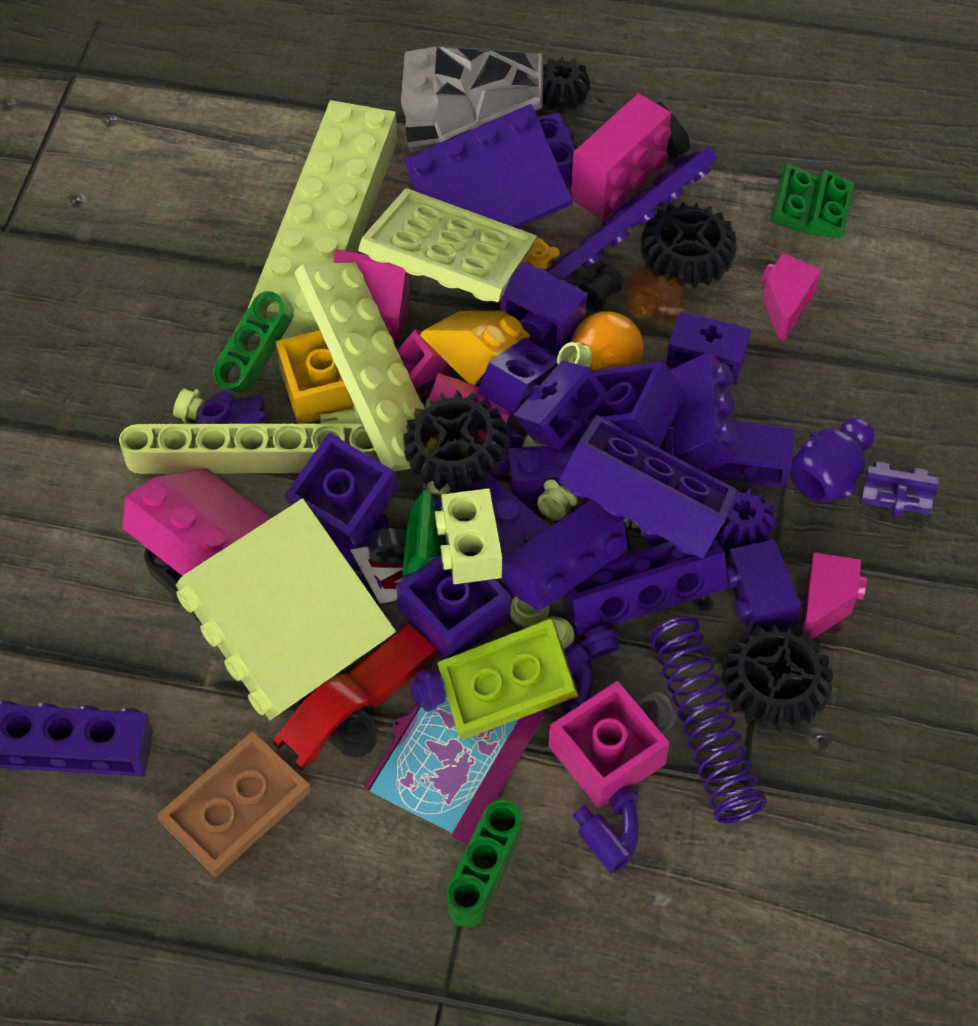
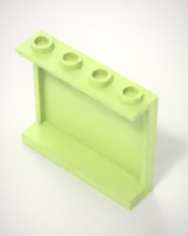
M303 498L184 574L176 583V587L179 590L177 591V597L182 606L190 613L194 611L203 624L200 626V629L205 639L213 647H219L226 657L224 663L228 672L235 680H242L250 692L248 698L253 708L260 715L265 714L269 720H272L396 632Z

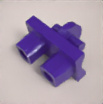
M876 461L873 467L868 466L861 503L892 508V517L901 518L903 510L930 515L934 496L939 485V478L930 476L929 471L925 469L914 468L909 472L893 470L889 463Z

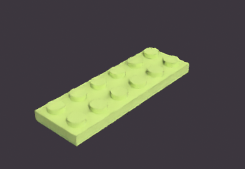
M356 262L302 264L294 274L380 462L393 471L411 469L410 463L406 461L404 455L403 434L407 433V420L415 419V408L423 410L425 408L379 313L378 306L374 302L365 283L362 272L359 270ZM433 436L426 447L430 454L435 450V443L437 442Z

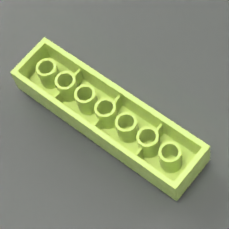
M330 100L249 304L250 306L254 298L264 291L277 293L291 302L294 308V317L281 340L320 330L294 272L302 264L333 263L336 249L357 253L397 143L395 111ZM273 302L268 306L266 311L268 319H273L278 315V302Z

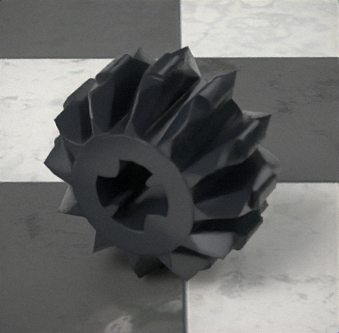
M563 56L558 61L549 58L547 64H543V104L547 105L548 110L555 107L559 108L561 113L564 108L568 107L575 111L578 104H585L588 90H590V79L586 66L578 65L576 58L570 61L564 60Z

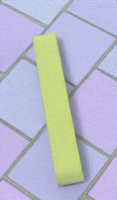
M135 424L125 428L119 437L126 466L130 471L139 474H176L206 468L214 474L300 473L329 432L380 462L363 424Z

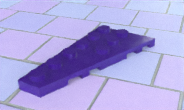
M708 146L680 157L673 163V167L652 180L653 186L649 189L646 187L603 221L601 224L604 228L600 227L594 232L589 233L580 241V247L577 250L572 249L545 271L567 284L574 279L571 273L581 265L584 269L591 266L602 257L599 251L609 243L612 247L616 246L629 236L626 229L632 228L637 224L642 225L656 215L657 212L654 207H659L665 202L669 204L684 192L681 187L682 185H687L692 181L697 182L712 170L709 164L718 158L714 151Z

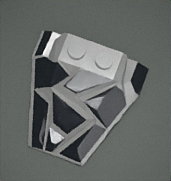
M453 46L431 47L405 52L401 104L406 117L405 130L410 153L422 152L451 139V137L472 130L529 104H532L534 111L541 109L543 104L544 61L542 53Z

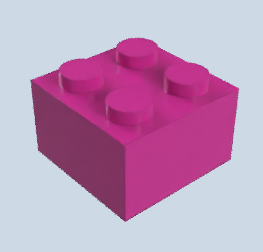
M616 681L550 725L548 747L600 810L609 804V799L616 791L624 786H629L631 789L666 765L670 742L622 685Z

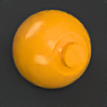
M603 311L588 316L577 326L571 338V342H580L583 346L588 345L592 351L590 369L592 371L639 365L643 359L644 341L640 330L632 320L617 312Z

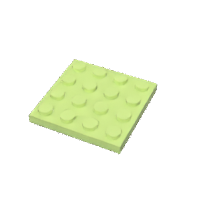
M405 188L361 238L358 251L369 255L374 261L380 263L389 262L403 267L409 274L424 275L438 280L441 285L447 288H460L471 292L480 300L499 302L511 277L526 261L533 250L537 235Z

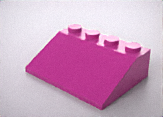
M206 468L154 477L126 495L123 529L183 576L272 517Z

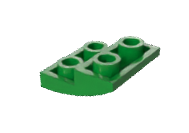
M787 163L780 174L770 221L807 234L842 237L845 232L855 183L826 169L817 177Z

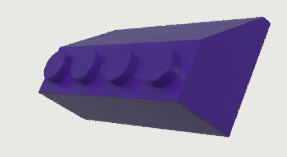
M598 415L594 417L578 442L558 481L565 485L572 494L582 498L588 497L601 504L604 510L611 515L623 516L638 524L639 528L645 533L652 536L659 535L674 543V546L682 553L696 555L702 559L723 525L737 489Z

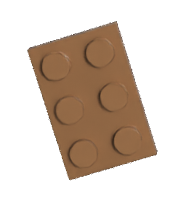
M252 731L159 812L157 818L217 878L311 792L309 783Z

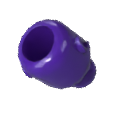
M858 417L847 419L841 425L840 430L824 429L818 433H811V439L802 444L800 451L793 457L790 472L791 479L796 488L810 500L818 503H831L838 498L844 499L856 490L857 485L855 481L863 473L866 462L863 451L872 446L875 438L871 425Z

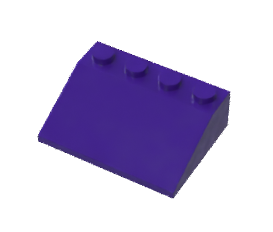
M532 104L404 159L416 192L515 228L522 227L573 205L571 196Z

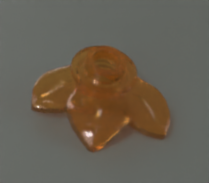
M647 269L638 270L629 279L630 290L626 297L627 308L634 316L644 319L653 317L655 313L670 319L678 318L680 311L689 313L687 307L679 301L685 293L686 285L678 284V278L675 276L670 280H666L664 278L665 275L656 278Z

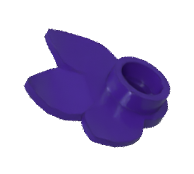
M227 391L219 392L209 398L205 405L199 409L197 424H260L266 419V413L262 412L263 396L260 394L245 399L233 400V397Z

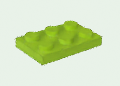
M552 618L437 662L456 729L462 740L579 696Z

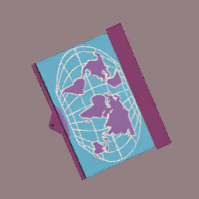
M438 668L436 672H437V673L439 674V676L441 677V673H440V670H439V668ZM445 691L444 703L437 705L435 710L427 712L421 705H415L409 715L393 721L395 739L364 789L451 832L453 839L468 846L485 809L498 797L545 713L539 711L462 740L458 735Z

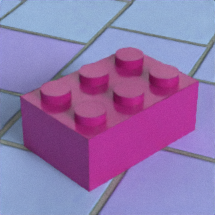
M639 93L573 152L572 201L602 220L613 210L617 211L634 190L638 191L643 187L647 178L653 172L660 171L665 166L668 160V140L671 135V112Z

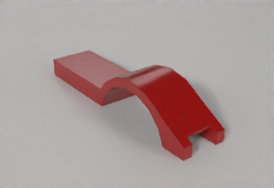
M408 623L350 673L334 676L317 687L302 702L274 737L273 745L279 750L287 744L299 755L295 761L296 767L300 771L304 770L318 758L322 746L342 721L364 706L374 705L377 708L417 672L437 657V648Z

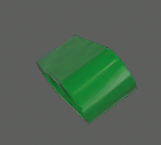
M264 291L254 298L215 363L213 377L220 387L239 393L249 390L254 385L276 348L275 341L281 340L292 322L294 308L291 302L272 291ZM273 302H278V315L273 319H268L266 312L268 306ZM258 333L260 344L256 350L249 351L248 340L252 335ZM239 365L241 369L240 378L232 384L229 380V372L232 367Z
M497 800L488 805L448 885L446 893L448 916L459 927H474L484 919L520 843L522 815L518 806L511 801ZM505 821L513 827L508 831L502 832L497 831L492 826L496 822ZM480 858H489L496 864L489 869H481L475 866L474 863ZM469 895L476 898L478 902L472 907L465 908L459 906L456 900L461 896Z

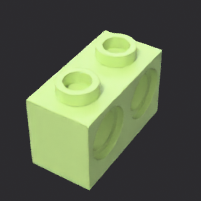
M490 489L442 494V511H435V520L438 535L446 536L447 545H441L442 564L444 570L451 569L453 584L502 578V553ZM461 518L471 519L469 521H459ZM475 552L477 555L466 556L464 553Z

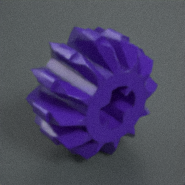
M750 487L742 494L736 491L726 519L716 535L719 537L718 542L721 547L731 544L733 545L732 548L769 541V537L774 532L776 526L775 518H773L775 510L774 505L765 504V494L755 497L752 495Z

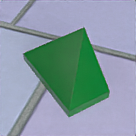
M423 490L408 510L402 576L409 577L441 555V545H446L444 536L437 533L435 511L437 510L432 492Z

